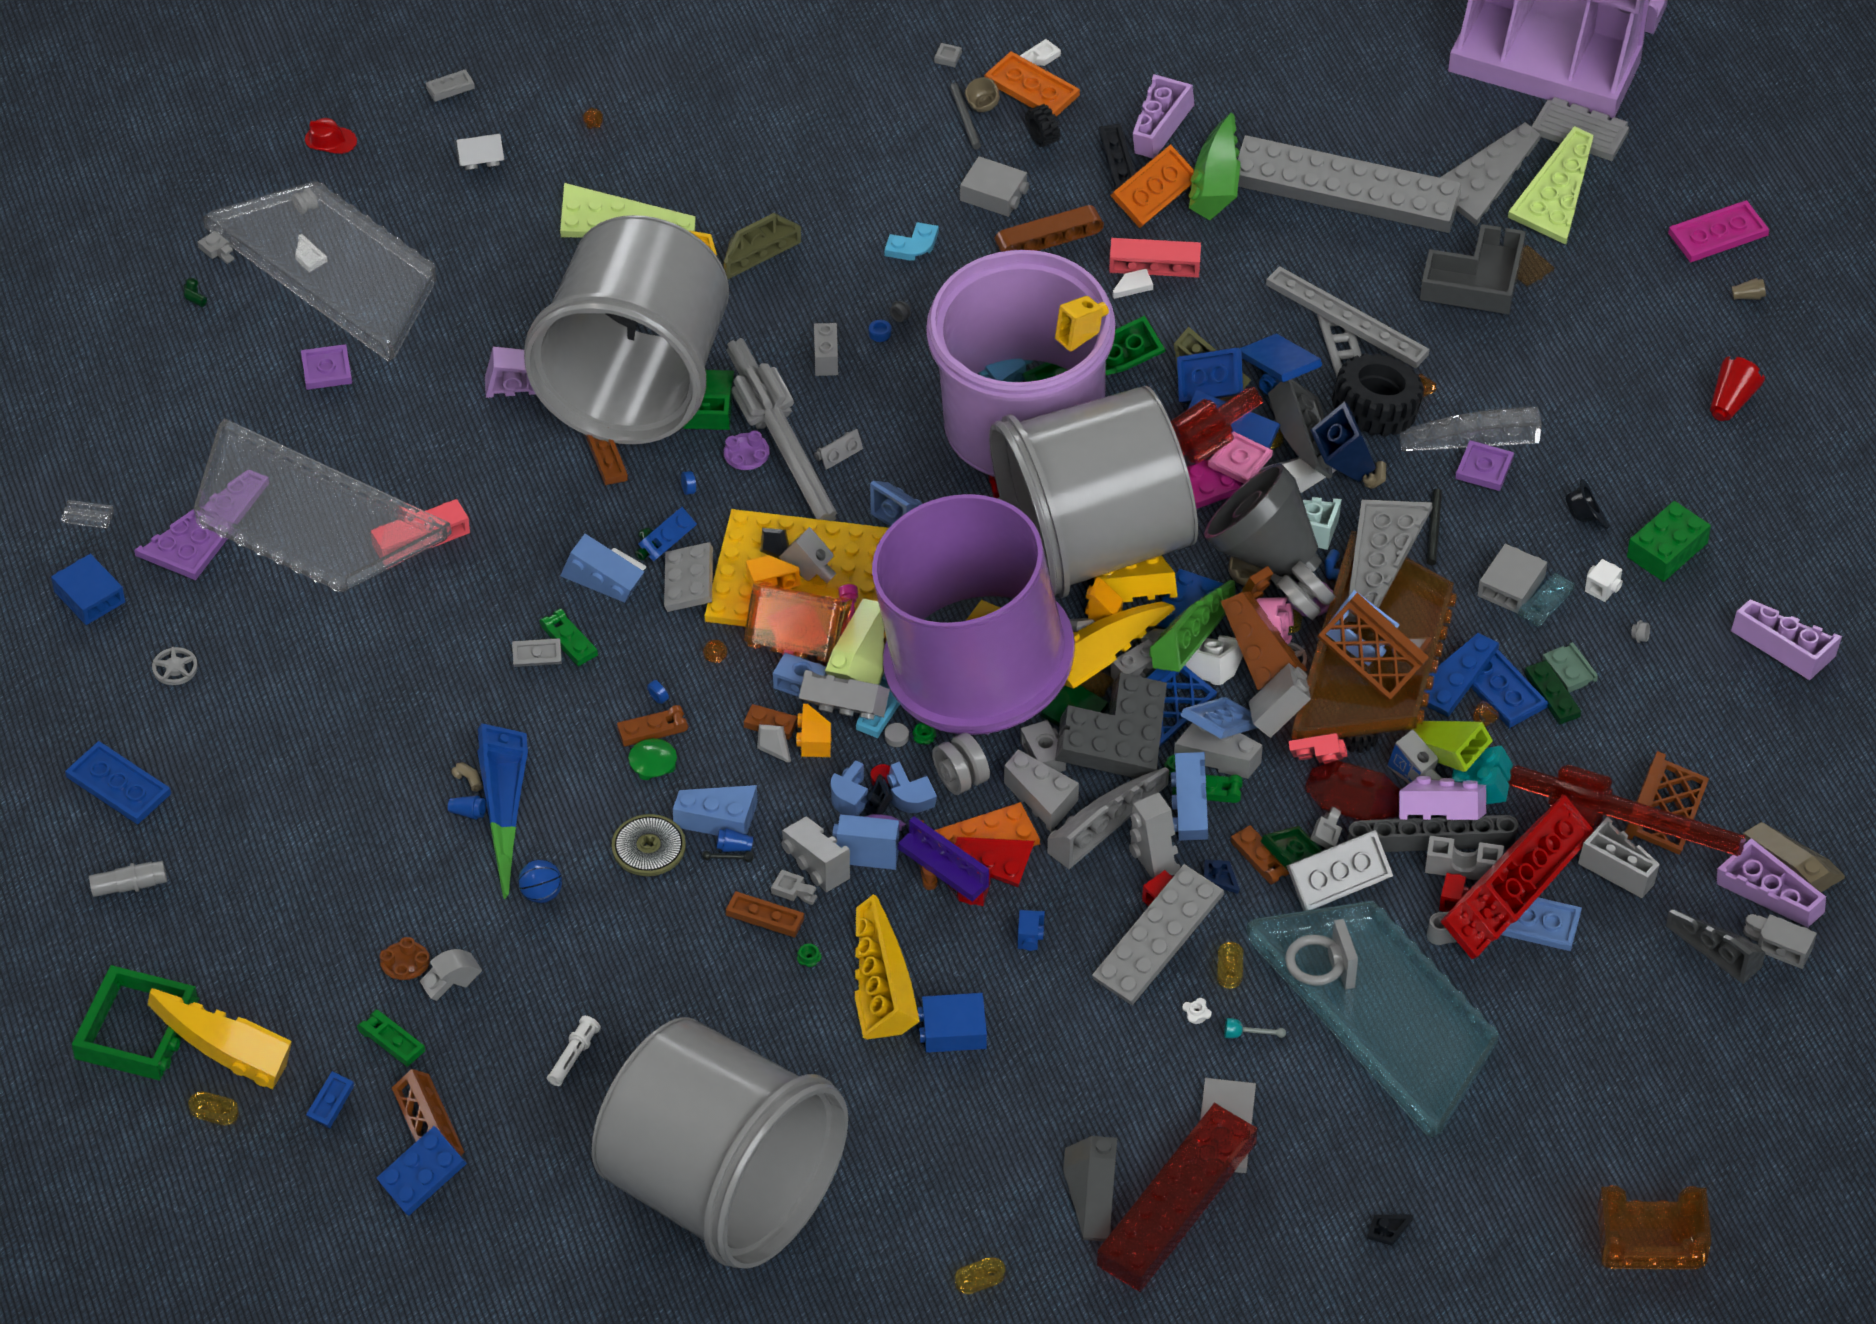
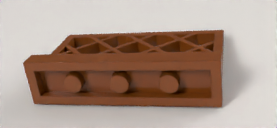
M1358 593L1352 597L1317 636L1388 701L1394 697L1429 658L1428 655ZM1348 610L1356 617V625H1344L1343 615ZM1340 629L1341 641L1333 642L1326 636L1329 630ZM1344 629H1357L1358 641H1345ZM1361 629H1370L1374 633V641H1362ZM1375 645L1376 657L1363 658L1362 646ZM1379 645H1388L1392 649V657H1380ZM1346 646H1358L1359 658H1350L1346 654ZM1393 661L1394 674H1381L1380 662ZM1397 661H1406L1412 667V670L1409 673H1398ZM1364 662H1376L1377 674H1368L1364 670ZM1382 678H1394L1395 688L1390 693L1382 686Z
M1657 751L1650 764L1625 833L1628 834V839L1630 840L1636 836L1680 855L1709 778L1664 760L1666 754ZM1665 769L1674 772L1677 779L1669 781L1664 773ZM1693 780L1700 783L1701 786L1698 789L1691 790L1687 781ZM1681 783L1685 792L1676 794L1672 786ZM1666 788L1670 797L1662 799L1657 790ZM1689 797L1693 806L1684 808L1680 799ZM1674 801L1678 810L1669 812L1665 804ZM1659 806L1663 815L1655 817L1650 808ZM1682 815L1686 824L1677 826L1673 817ZM1667 819L1672 828L1663 831L1658 822ZM1652 824L1657 833H1648L1642 830L1643 826ZM1675 833L1680 841L1679 844L1670 842L1666 836Z

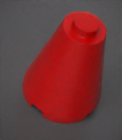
M1726 357L1721 363L1710 407V412L1716 420H1730L1763 385L1765 376L1763 374L1761 377L1758 373L1760 369L1751 361L1741 357L1729 360L1730 357Z

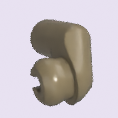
M1378 461L1375 463V474L1369 473V476L1364 475L1363 482L1367 488L1374 489L1386 481L1385 462Z
M459 762L452 768L451 772L454 777L461 779L464 776L468 779L472 791L477 792L483 788L476 769L464 762Z

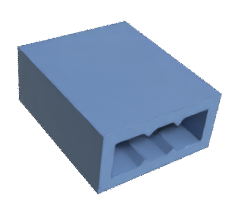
M840 814L839 823L834 824L833 837L837 839L835 844L839 847L847 846L850 849V865L896 870L899 855V820Z

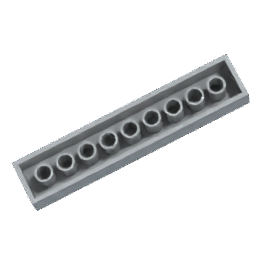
M1247 135L1244 137L1238 157L1241 165L1238 187L1446 233L1451 231L1461 195V182Z

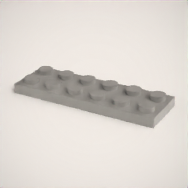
M1184 864L1092 974L1093 980L1133 1006L1222 898L1224 890Z

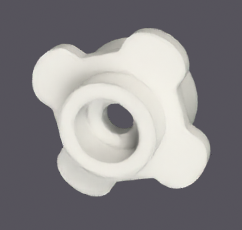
M1198 998L1191 1003L1185 1002L1182 1006L1183 1011L1187 1012L1188 1021L1194 1024L1204 1022L1212 1014L1211 1010L1207 1009L1206 1000L1203 998Z

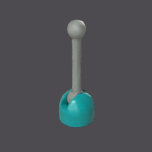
M1226 1018L1225 1038H1238L1243 1032L1277 1035L1279 1038H1283L1286 1035L1284 1028L1273 1030L1243 1027L1242 1023L1234 1018Z

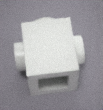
M1601 559L1596 566L1593 565L1588 571L1585 592L1606 602L1612 593H1617L1622 586V569L1615 564Z

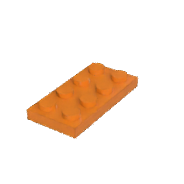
M1012 51L984 75V77L992 79L999 90L1031 108L1042 104L1048 105L1049 109L1051 108L1053 111L1052 114H1055L1056 117L1080 96L1079 88Z
M1170 144L1110 196L1133 222L1141 228L1192 185L1191 177L1194 169Z
M1021 802L935 830L954 845L957 837L1035 841L1033 846L1040 844V838Z

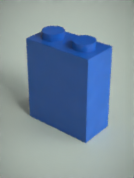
M91 553L51 576L54 592L85 625L125 603L123 587Z
M983 993L922 996V1007H917L920 1022H923V1027L919 1028L920 1043H925L926 1053L987 1049Z

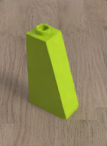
M1419 721L1413 727V730L1438 757V763L1462 772H1466L1493 741L1483 722Z

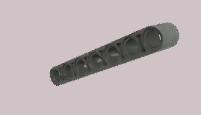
M1511 815L1482 816L1478 820H1447V817L1431 818V820H1423V818L1354 821L1349 826L1348 840L1376 830L1384 852L1427 851L1430 836L1454 839L1456 849H1478L1479 842L1503 845L1505 848L1511 847L1516 842L1518 821Z

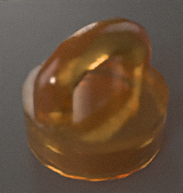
M1481 701L1475 707L1476 710L1473 713L1475 722H1483L1480 720L1479 714L1486 719L1483 722L1485 727L1494 723L1499 717L1498 712L1485 701Z

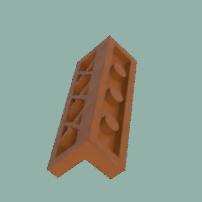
M411 1069L392 1087V1090L415 1141L417 1142L422 1137L423 1122H426L428 1125L427 1132L433 1126L437 1127L455 1150L462 1155L464 1150L430 1075ZM409 1084L410 1091L408 1098H406L402 1089ZM414 1102L419 1105L417 1117H414L412 1114Z

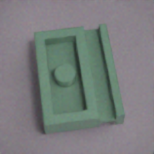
M1573 642L1567 647L1562 646L1543 654L1542 661L1547 660L1569 693L1587 686L1591 681H1597V673Z

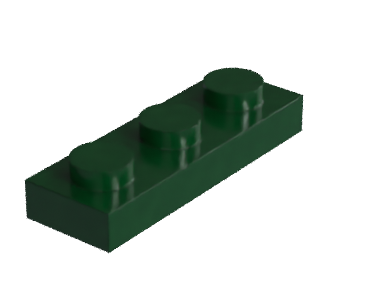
M1547 660L1525 668L1524 674L1532 686L1548 702L1547 708L1559 725L1581 716L1580 708Z

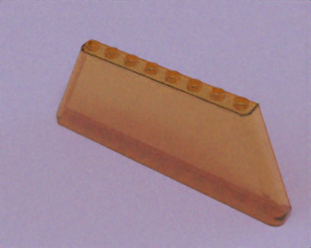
M1351 531L1333 591L1336 598L1329 605L1322 630L1328 625L1349 596L1357 531ZM1407 557L1400 567L1379 609L1400 624L1397 629L1407 638L1426 639L1420 649L1429 658L1390 701L1384 698L1319 639L1307 678L1311 700L1297 712L1292 728V740L1335 733L1338 734L1339 738L1416 729L1418 724H1423L1425 710H1422V708L1428 706L1430 693H1427V690L1432 691L1434 683L1432 673H1437L1439 660L1436 657H1441L1443 643H1441V640H1446L1448 626L1445 625L1446 623L1450 624L1453 610H1450V607H1455L1457 593H1453L1454 583ZM1344 619V625H1356V622H1347V619ZM1350 629L1357 634V629ZM1361 629L1363 640L1374 641V633L1370 629ZM1326 635L1330 640H1332L1333 642H1336V641H1334L1332 638H1330L1328 635ZM1385 645L1384 648L1387 651L1383 657H1392V649ZM1346 650V654L1350 658H1357L1348 650ZM1393 661L1380 662L1381 674H1394ZM1397 661L1398 673H1409L1412 670V667L1406 661ZM1372 662L1369 666L1364 663V670L1368 674H1377L1376 662ZM1382 678V686L1389 693L1395 688L1394 678Z

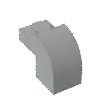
M452 949L437 955L430 961L433 968L420 980V983L429 997L437 1001L453 984L466 988L480 974L482 969L470 952Z

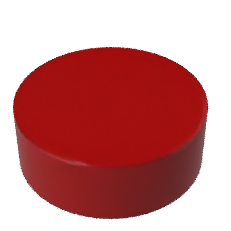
M886 764L875 766L871 770V783L874 785L880 774L885 778L888 787H890L887 780L890 766Z

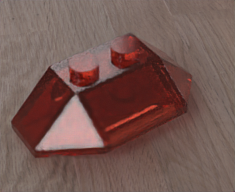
M1336 760L1312 768L1305 785L1306 792L1311 795L1321 809L1330 811L1331 807H1335L1341 811L1342 815L1360 820H1381L1390 816L1397 817L1400 813V789L1381 772Z

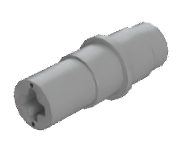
M163 861L137 865L130 863V866L89 875L92 895L97 897L133 890L140 892V889L166 883L167 875Z

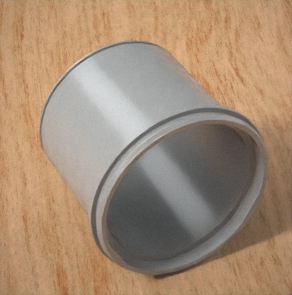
M638 215L620 216L605 220L591 228L580 240L552 303L538 314L527 333L524 347L525 368L530 384L540 401L552 414L573 429L585 435H592L593 438L608 442V439H611L618 444H644L658 441L684 427L697 413L703 401L706 390L705 365L728 304L729 284L721 262L714 252L693 233L674 223L655 217ZM605 313L634 320L655 331L660 336L636 331L634 341L627 338V327L611 319Z
M1138 387L1020 422L1014 415L1009 414L991 426L989 433L990 453L1000 500L1020 509L1037 528L1056 598L1067 597L1070 585L1196 543L1198 538V519L1187 466L1171 421L1161 401L1150 387Z
M682 1017L669 1021L652 1032L634 1050L616 1075L601 1105L594 1127L592 1160L595 1170L602 1178L704 1240L707 1251L714 1260L734 1268H752L765 1263L782 1251L801 1231L819 1206L832 1182L844 1150L848 1130V1110L839 1090L824 1077L816 1074L798 1076L693 1018Z

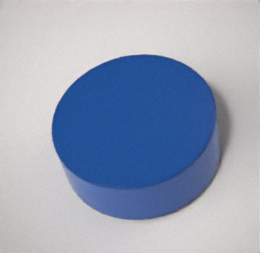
M885 320L873 321L869 325L870 338L877 342L888 340L891 337L890 323Z
M682 472L681 483L684 494H694L696 492V481L693 472Z
M653 680L647 685L649 694L657 703L663 704L669 699L667 691L657 680Z

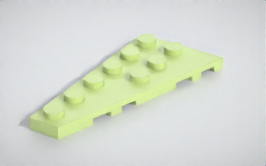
M1574 126L1509 210L1508 218L1566 245L1594 135Z
M564 183L561 237H583L591 228L605 220L630 215L655 217L674 223L688 231H695V216Z

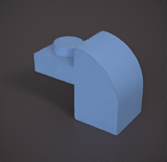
M856 760L850 768L847 767L843 771L842 776L834 773L831 778V801L834 808L843 815L859 816L867 803L868 788L860 785L864 779V764Z
M901 763L891 764L887 780L892 788L891 794L893 798L891 803L897 809L906 813H919L935 807L937 795L928 776L909 782Z

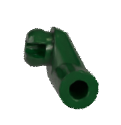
M188 278L183 287L184 297L188 301L204 307L207 303V297L198 293L197 279Z
M650 528L640 530L638 536L642 537L641 541L653 530ZM640 547L635 552V555L638 559L644 560L649 553L645 548L642 549Z

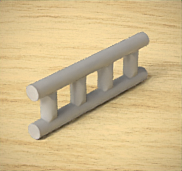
M1317 314L1337 377L1339 369L1342 367L1341 360L1350 359L1357 355L1360 357L1362 353L1355 334L1344 329L1345 333L1332 335L1330 327L1338 325ZM1348 342L1350 349L1337 351L1335 343Z

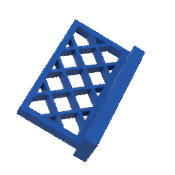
M1186 666L1180 672L1156 669L1147 677L1148 679L1166 682V689H1173V697H1165V703H1174L1175 712L1164 711L1163 717L1175 718L1176 724L1174 726H1163L1162 720L1159 748L1189 721L1181 717L1182 712L1178 710V703H1187L1194 706L1195 704L1211 701L1217 695V691ZM1181 672L1188 678L1189 683H1176V676ZM1177 689H1189L1190 698L1177 697ZM1193 689H1202L1208 695L1205 698H1194Z

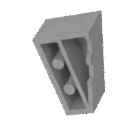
M1192 723L1175 743L1174 755L1175 753L1205 752V766L1219 769L1218 772L1239 775L1248 779L1261 764L1263 745L1241 733L1220 739Z
M1158 792L1133 803L1131 815L1132 829L1130 830L1131 844L1129 849L1132 856L1139 859L1152 879L1164 870L1172 876L1180 869V865L1174 859L1178 849L1176 845L1172 846L1171 836L1175 835L1172 811Z
M806 816L782 830L783 841L781 844L784 851L796 859L798 866L810 874L813 883L816 886H820L827 893L850 879V849L847 846L839 847L835 844L837 842L835 837H826L822 834L824 829Z
M1607 816L1583 843L1578 864L1643 898L1654 886L1660 864L1640 845L1635 846L1630 842L1628 834L1624 831H1618L1612 825L1613 821Z

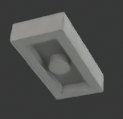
M560 638L512 641L514 667L562 664Z

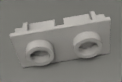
M858 429L846 432L839 439L823 448L817 449L814 456L818 461H823L825 470L863 449Z

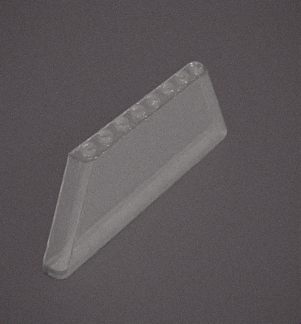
M312 181L212 210L203 217L206 229L210 232L216 231L229 241V245L388 362L396 357L436 282V268L431 260L425 259L414 248L404 244L400 238L390 234L385 227L376 224L368 215L362 214L354 205L348 204L337 193L327 189L321 182Z
M225 418L218 426L193 508L196 522L201 528L209 529L222 538L226 537L241 547L245 546L260 556H266L279 565H285L298 574L301 573L317 583L320 582L329 586L336 592H345L445 541L451 534L449 522Z

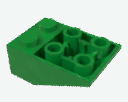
M705 370L706 390L703 401L697 413L684 426V429L730 430L733 396L731 389L734 383V370Z

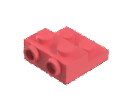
M1337 733L1288 741L1290 752L1294 758L1298 757V760L1312 759L1315 754L1319 763H1324V766L1338 764V760L1348 757L1344 739H1340Z

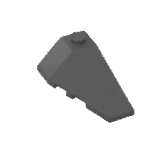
M1090 1136L1065 1148L1063 1174L1069 1187V1194L1074 1204L1083 1240L1109 1242L1117 1154V1138Z

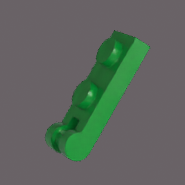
M561 608L554 611L552 616H545L539 620L543 630L552 639L560 638L561 649L578 667L598 656L595 646L567 618ZM559 623L560 626L556 628L554 625Z
M1206 775V799L1229 803L1239 802L1241 800V791L1239 789L1242 787L1243 778L1239 775H1231L1229 777ZM1173 787L1172 795H1177L1176 787Z
M377 1009L370 1014V1018L367 1021L363 1020L357 1025V1029L363 1036H368L406 1067L425 1052V1046Z

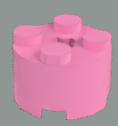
M1268 597L1256 599L1267 614L1268 619L1279 630L1287 645L1290 644L1292 636L1288 635L1289 626L1294 625L1292 605L1291 603H1286L1288 598Z

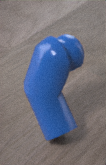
M1335 549L1329 551L1324 561L1325 574L1330 581L1332 579L1339 581L1342 576V570L1335 568L1340 558L1339 551Z

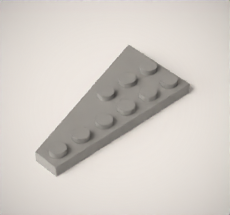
M1525 122L1441 176L1440 178L1461 182V195L1456 211L1477 226L1483 214H1486L1490 209L1491 203L1494 199L1498 198L1512 179L1513 173L1516 170L1518 171L1524 158L1529 156L1540 141L1541 134Z
M1361 501L1349 595L1355 590L1379 608L1433 508L1431 502ZM1349 612L1346 617L1347 622H1356V617Z

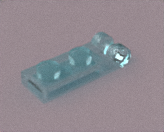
M1554 573L1534 596L1520 607L1518 616L1523 619L1528 618L1532 621V624L1540 627L1574 590L1575 583Z

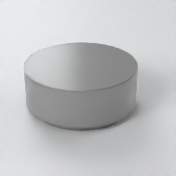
M892 723L886 727L885 741L888 745L901 747L908 742L909 730L904 724Z

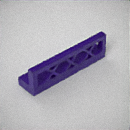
M915 816L909 820V833L898 842V849L972 902L989 887V868Z

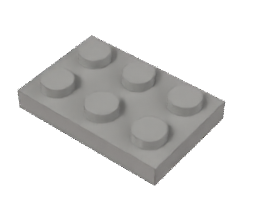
M707 542L665 552L664 607L667 612L711 603L713 581V547L711 543Z

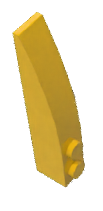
M1161 601L1137 606L1112 614L1077 632H1073L1075 640L1074 659L1070 674L1064 685L1074 689L1112 664L1117 659L1115 655L1120 650L1126 652L1132 647L1130 642L1133 639H1141L1146 635V628L1160 623L1175 610L1174 605Z
M873 894L856 907V936L859 937V944L855 950V957L859 959V969L855 970V979L859 981V990L855 991V1001L862 1035L865 1039L902 1035L920 1022L903 954L878 897Z
M154 988L150 990L148 999L150 1008L184 1040L208 1057L231 1069L236 1075L245 1076L254 1080L259 1086L268 1087L273 1090L287 1066L292 1041L244 1018L238 1017L237 1020L226 1017V1012L216 1010L215 1013L206 1011L202 1004L193 1002L188 1005L184 1003L181 997Z

